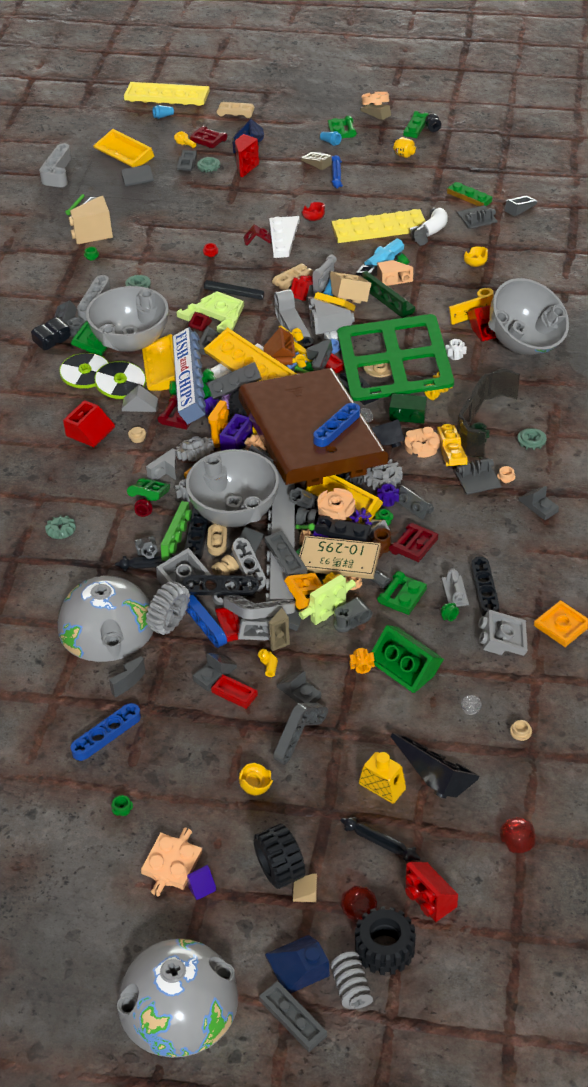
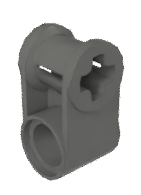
M355 598L335 609L336 620L334 628L338 632H348L368 622L373 612L360 598Z

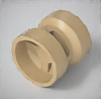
M230 555L224 556L221 562H217L212 566L214 575L230 576V574H234L239 569L237 561Z

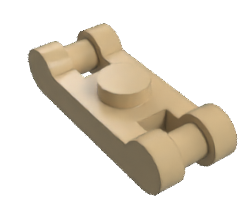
M221 102L217 114L219 116H224L225 114L234 116L244 115L246 118H250L255 107L249 103Z
M299 264L275 276L272 283L275 286H279L282 291L288 290L292 286L294 277H300L301 275L313 276L314 271L310 268L307 269V266L304 264Z

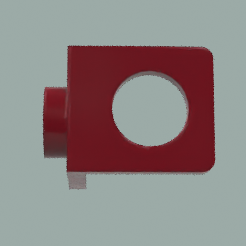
M255 224L244 236V242L247 246L256 235L268 243L272 242L270 233Z

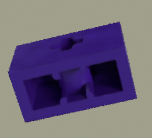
M240 414L233 416L219 435L221 451L241 450L244 447L246 439L250 438L253 434L252 422L249 417Z

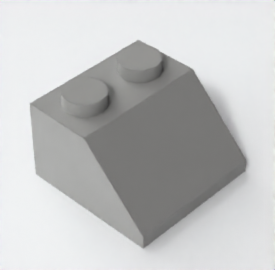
M189 548L156 567L157 580L161 585L172 581L182 584L184 578L189 575H211ZM189 581L187 584L190 589L196 586L192 584V581Z

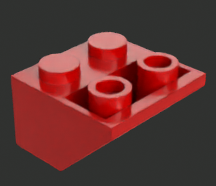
M245 134L235 140L236 164L239 175L242 178L259 165L258 139Z
M491 305L468 312L471 328L481 342L496 338V333L488 326Z
M86 400L63 419L66 436L91 447H95L115 428V424L98 405Z
M409 862L406 864L405 892L411 900H415L420 905L421 910L426 916H430L437 922L457 908L458 893L428 862Z

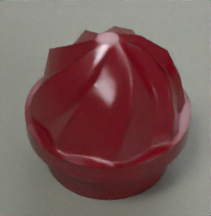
M145 498L137 500L134 505L135 513L140 517H146L153 511L150 500Z

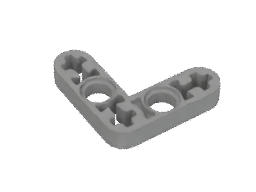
M237 538L232 544V553L243 576H249L248 574L253 576L252 573L257 571L255 577L257 580H261L257 590L259 592L266 585L264 572L249 541L245 538ZM238 544L245 546L243 552L241 549H237ZM251 560L254 563V568H245L244 561ZM231 581L225 584L228 590L229 588L234 590V582ZM248 582L247 585H245L249 587V590H252V588L254 587L251 585V582ZM217 595L212 596L215 604L224 605V600L221 597L218 598Z
M240 595L224 596V608L244 619H258L275 616L282 608L286 614L295 613V601L283 599L253 603Z

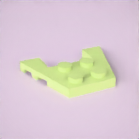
M217 291L202 298L198 304L192 303L188 305V309L184 311L182 309L178 310L177 317L190 321L194 312L221 321L217 326V332L222 333L227 327L233 331L244 307V301Z

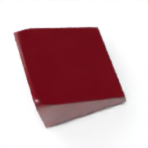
M194 312L188 327L203 332L211 324L212 320L209 316Z

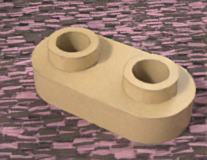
M213 524L208 528L207 547L211 555L219 556L227 550V528L224 526Z

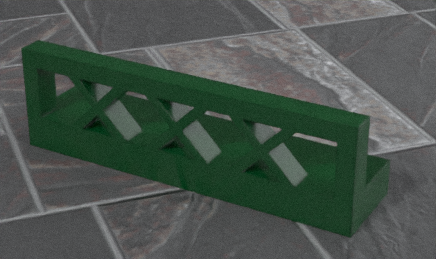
M362 272V277L371 282L369 293L402 318L415 313L414 305L369 272Z

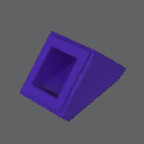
M208 865L187 875L188 887L196 900L216 891Z

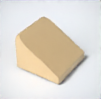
M317 874L304 876L294 882L293 902H316Z

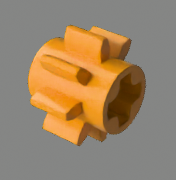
M358 648L353 654L349 655L351 669L356 668L357 673L365 674L371 670V667H375L374 653H368V650L365 648Z

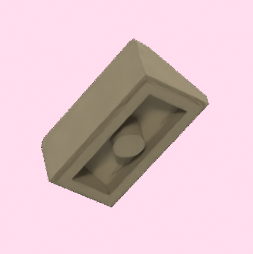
M283 608L269 621L271 651L290 645L289 617Z

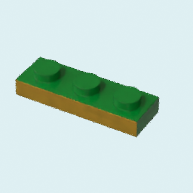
M455 182L447 188L448 194L476 206H487L492 202V196L459 182Z

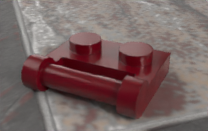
M202 126L190 135V140L197 144L214 148L222 141L225 142L228 135L227 133H219Z
M172 395L168 406L159 415L157 420L162 425L187 430L190 424L187 425L179 415L178 409L172 418L169 417L173 409L177 407V395Z
M409 523L401 537L389 546V550L392 554H400L420 562L438 540V533L417 524ZM411 535H414L413 538L408 542V544L406 546H403L405 542L411 537Z

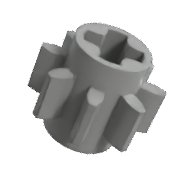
M186 479L179 482V485L175 486L177 499L181 498L182 501L190 502L186 489Z

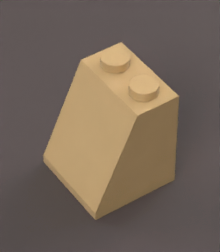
M99 196L70 210L71 217L68 218L70 226H73L71 236L72 239L76 240L77 244L113 238L110 213L103 196Z

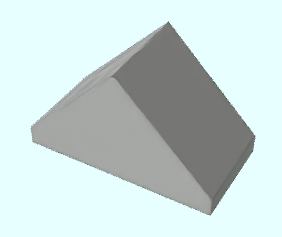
M138 385L124 397L121 409L128 412H156L158 398Z
M242 618L238 639L270 641L269 621L272 618Z

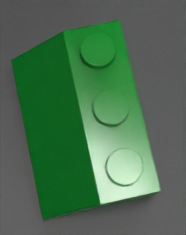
M386 625L371 651L374 653V665L412 693L418 691L435 676L444 658L399 627Z

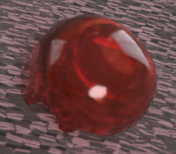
M520 817L511 818L500 828L501 841L507 845L510 852L524 853L534 847L536 839L535 830L528 820Z
M353 886L343 893L341 907L344 915L349 920L357 923L359 919L362 920L364 913L370 914L371 909H377V900L375 894L367 887Z

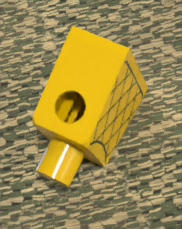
M375 752L364 764L359 784L394 804L406 790L402 766L391 760L386 752Z

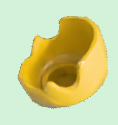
M479 246L472 247L469 253L465 251V263L471 267L484 265L488 258V249Z
M257 763L246 764L239 773L241 788L247 794L253 796L264 794L273 782L271 771Z

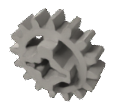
M194 436L180 443V446H177L175 451L178 460L182 459V461L188 459L189 461H197L210 454L211 451H214L215 447L211 438Z
M390 459L386 465L367 468V475L363 476L364 482H367L368 487L373 486V490L376 488L381 489L384 484H392L396 488V484H401L403 479L402 467H398V462L393 463V460Z

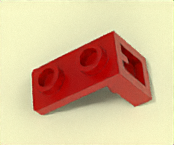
M301 275L300 277H294L291 287L294 298L306 301L309 286L313 285V276Z

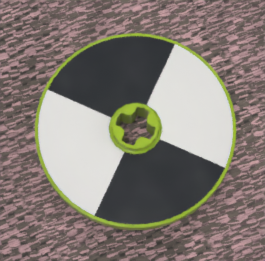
M93 353L76 354L67 358L61 364L60 377L67 385L75 388L96 387V372L100 367L109 362L104 357Z
M124 361L105 364L95 374L96 388L103 395L115 399H124L138 385L144 388L146 384V376L143 370L135 364Z

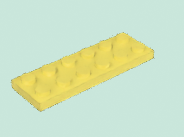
M130 82L124 94V100L130 102L142 101L144 103H177L201 106L205 104L210 90L209 86Z
M413 209L411 211L338 219L332 221V229L337 242L343 243L409 234L410 228L419 226L426 221L420 209Z

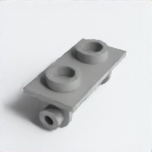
M454 568L449 569L447 577H442L448 603H455L456 607L469 605L461 575L459 576L458 571Z

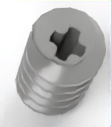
M345 952L332 961L331 970L333 971V977L336 980V987L339 989V996L342 998L341 1003L344 1008L361 1009L373 1002V996L369 995L370 988L366 986L368 981L363 977L365 972L361 969L362 962L358 960L359 954L356 952Z

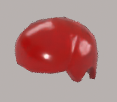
M312 202L309 208L304 206L302 216L308 221L321 220L325 215V204Z

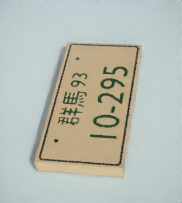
M305 536L299 557L307 567V572L321 574L333 572L334 575L341 574L348 577L374 579L381 544Z

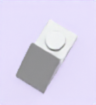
M172 448L146 466L148 479L156 481L167 474L176 480L177 460L175 449Z

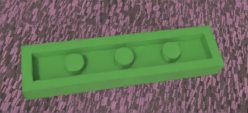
M181 501L161 543V558L164 561L169 560L172 554H175L177 543L181 542L182 532L186 531L187 522L190 521L192 510H189V502Z

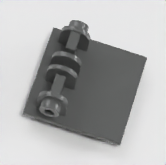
M485 205L457 212L469 229L497 222L494 217L496 210L492 208L487 209Z
M486 458L480 460V463L476 460L475 465L471 461L467 465H459L456 467L457 469H454L467 495L502 487L492 469V466H494L492 459Z

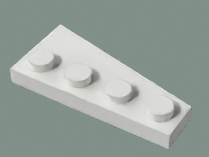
M300 216L269 218L274 258L289 257L292 243L295 239V232H297V226L300 222Z

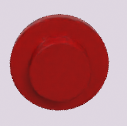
M206 244L203 248V254L208 257L217 255L218 248L216 244Z

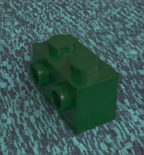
M392 394L389 407V421L399 420V422L424 424L427 411V397Z

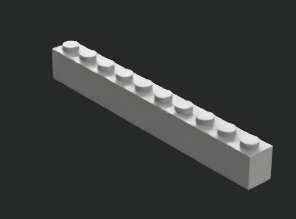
M277 470L279 486L271 506L272 510H268V521H272V523H268V535L283 531L295 549V504L290 502L289 494L291 490L296 488V483L286 485ZM267 550V562H270V564H267V576H270V578L266 579V589L270 590V593H266V602L283 599L294 600V596L284 582L287 578L286 574L271 551Z

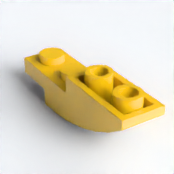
M444 424L441 427H437V433L440 437V448L446 466L467 465V456L461 446V437L455 425Z

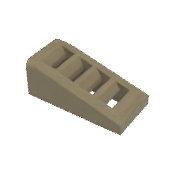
M370 103L360 108L362 112L381 120L391 116L390 105H374Z
M310 152L301 158L302 161L320 170H324L332 165V156L328 154Z

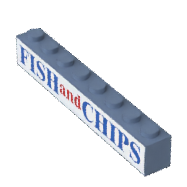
M190 327L172 336L178 413L187 425L206 415L204 383L202 381L203 374L201 372L202 364L200 362L201 354L199 352L201 348L198 342L200 338Z

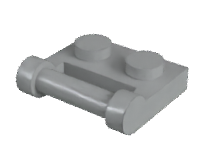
M329 255L323 265L313 272V294L321 293L325 290L330 279L331 271L334 272V263L337 261L334 255Z

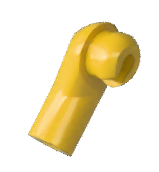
M261 649L258 652V657L266 666L265 675L267 677H274L278 660L267 649Z

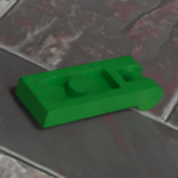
M414 111L413 117L404 130V136L418 138L426 124L425 119L429 113L424 112L423 114L419 111Z

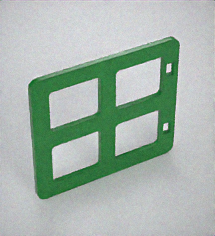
M433 314L344 326L337 330L349 392L354 401L390 397L392 394L404 395L439 390L454 386V377L437 317ZM420 326L427 328L431 346L405 350L399 349L396 330ZM382 333L386 352L364 356L354 355L351 341L352 336ZM426 357L435 358L440 375L439 378L412 382L407 380L403 361ZM384 363L390 364L394 384L370 388L361 387L358 367Z

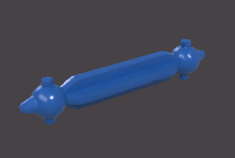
M337 155L332 156L333 180L331 182L335 188L343 186L341 183L340 165L342 161Z

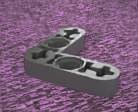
M298 703L292 710L273 755L274 760L285 765L292 757L305 725L321 724L327 716L328 708L319 703Z

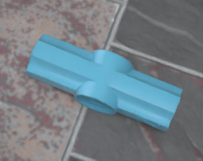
M397 238L385 247L379 246L375 250L374 255L365 261V265H376L377 267L378 262L394 260L395 256L404 250V244Z

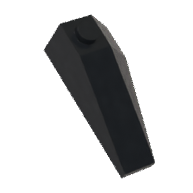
M399 420L372 427V430L383 446L391 445L392 448L402 446V442L405 441Z
M391 734L392 740L424 782L435 790L434 794L445 799L447 796L456 798L479 779V775L458 763L454 764L445 760V756L428 750L426 746L400 734Z

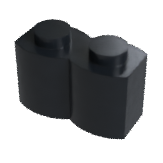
M53 318L46 322L45 325H39L31 331L33 342L43 350H48L57 343L66 341L71 336L69 326L59 318Z

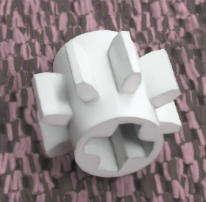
M460 339L449 341V345H446L445 348L447 356L452 360L463 358V354H466L467 351L465 343Z

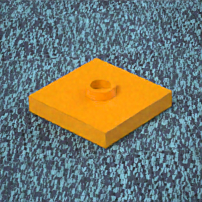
M560 600L536 619L534 626L562 646L567 647L588 629V618Z

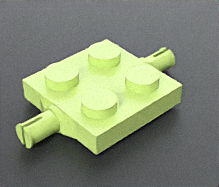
M340 574L310 593L309 606L299 612L300 618L304 620L311 615V621L315 625L327 620L335 613L337 607L346 604V593L353 587H356L355 581L351 579L346 583V578Z

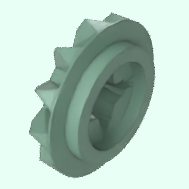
M205 157L198 161L197 167L201 172L212 173V171H217L220 168V161L213 157Z
M144 275L131 276L125 282L126 286L150 288L151 284L150 279Z
M527 428L519 432L517 442L520 443L521 447L525 446L526 450L529 448L535 450V448L541 449L546 444L547 437L539 429Z
M60 515L58 518L53 517L52 520L47 521L45 529L47 535L51 538L64 539L74 533L76 525L74 519H70L69 516L62 517Z

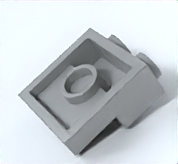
M488 610L485 616L480 618L478 626L482 629V633L479 637V643L483 644V650L502 655L505 651L522 656L527 653L526 620L493 610Z

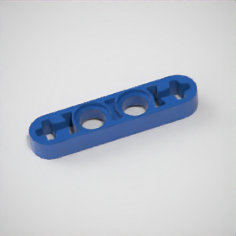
M348 403L314 432L313 443L319 447L329 445L360 417V406L356 403Z
M190 595V602L186 609L187 613L216 648L227 644V637L222 628L194 595Z
M133 703L124 705L76 739L71 744L73 758L79 761L88 759L138 723L141 719L139 706ZM112 723L120 724L116 729L109 727ZM95 735L104 736L99 741H95L92 739Z

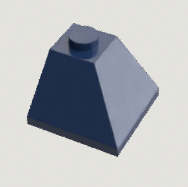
M252 119L232 137L234 154H236L235 140L241 135L245 134L257 138L258 142H261L264 138L263 128Z
M309 935L265 954L278 982L290 994L330 976L327 956L319 942Z

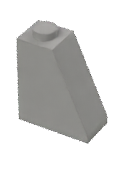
M308 297L311 330L315 334L337 331L340 327L351 326L355 322L354 313H351V310L314 297Z

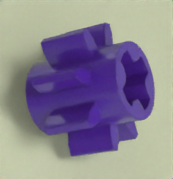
M211 396L204 400L206 403L205 414L210 415L220 401L218 398L214 400Z
M384 484L381 489H377V497L383 502V506L390 507L395 502H399V488L395 489V486L392 484Z
M364 507L361 510L355 508L353 514L349 516L352 519L350 522L372 525V522L368 519L372 515L370 512L366 513Z

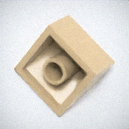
M331 271L330 278L333 295L344 300L351 299L355 303L368 301L371 282L358 275Z

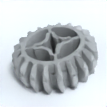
M174 581L163 584L161 589H158L156 595H153L154 598L150 601L151 604L147 608V626L158 634L164 635L173 631L186 614L185 612L190 602L189 590L182 584Z

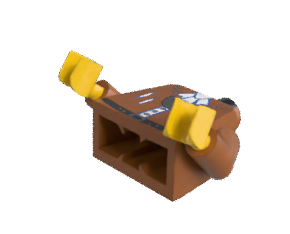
M280 327L263 347L265 353L283 365L297 363L300 368L306 366V358L303 354H298L293 358L295 356L294 339L301 341L304 338L299 328L293 329L290 333Z

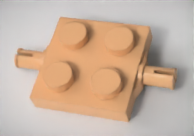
M183 828L179 838H174L160 832L141 868V874L151 877L156 881L151 890L153 895L160 896L165 885L184 890L188 882L187 875L193 872L202 854L201 847L187 842L192 834L189 828L188 830Z

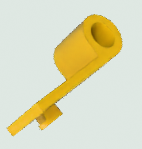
M482 288L477 292V298L450 306L451 324L469 320V311L491 305L494 296L493 290Z

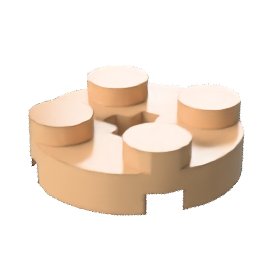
M388 92L366 93L362 95V105H369L370 103L381 105L382 102H389Z
M431 427L409 430L406 432L404 447L411 455L414 453L418 454V457L421 458L435 455L437 449L440 448V437Z
M334 488V491L328 492V490L322 492L317 499L318 514L345 521L355 511V499L352 493L341 488Z

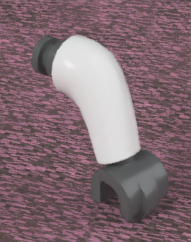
M432 208L429 212L431 217L429 220L419 226L410 228L411 238L415 239V242L420 246L428 242V236L437 233L447 224L448 215L444 209Z

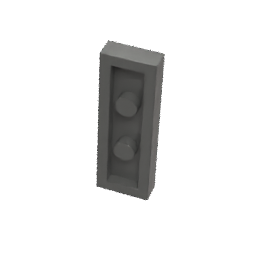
M253 362L207 384L215 400L239 390L243 384L257 382L262 377L257 364Z
M283 531L265 537L266 545L287 577L307 574V567Z
M278 981L259 996V1001L308 1052L327 1037V1031Z

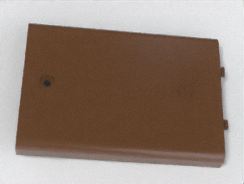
M332 368L252 382L240 386L239 400L270 457L274 460L273 462L286 485L306 481L307 487L323 484V477L349 472L351 478L367 475V468L388 464V453L361 411L360 417L329 445L319 447L313 443L314 432L343 406L348 403H355Z

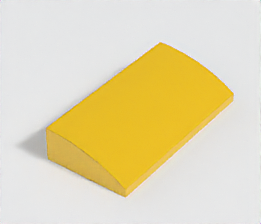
M115 129L108 132L94 145L95 149L131 167L143 165L154 157L151 147Z
M172 334L162 337L150 346L142 349L147 389L150 391L169 389L170 381H175Z
M336 475L323 477V484L306 488V491L318 497L326 490L328 492L334 491V488L348 490L355 499V508L361 510L364 507L366 513H371L372 516L368 518L370 521L383 504L378 497ZM350 517L346 518L348 522L352 520Z

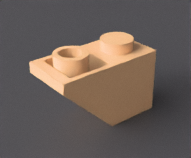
M394 260L378 262L377 276L386 286L413 282V267Z

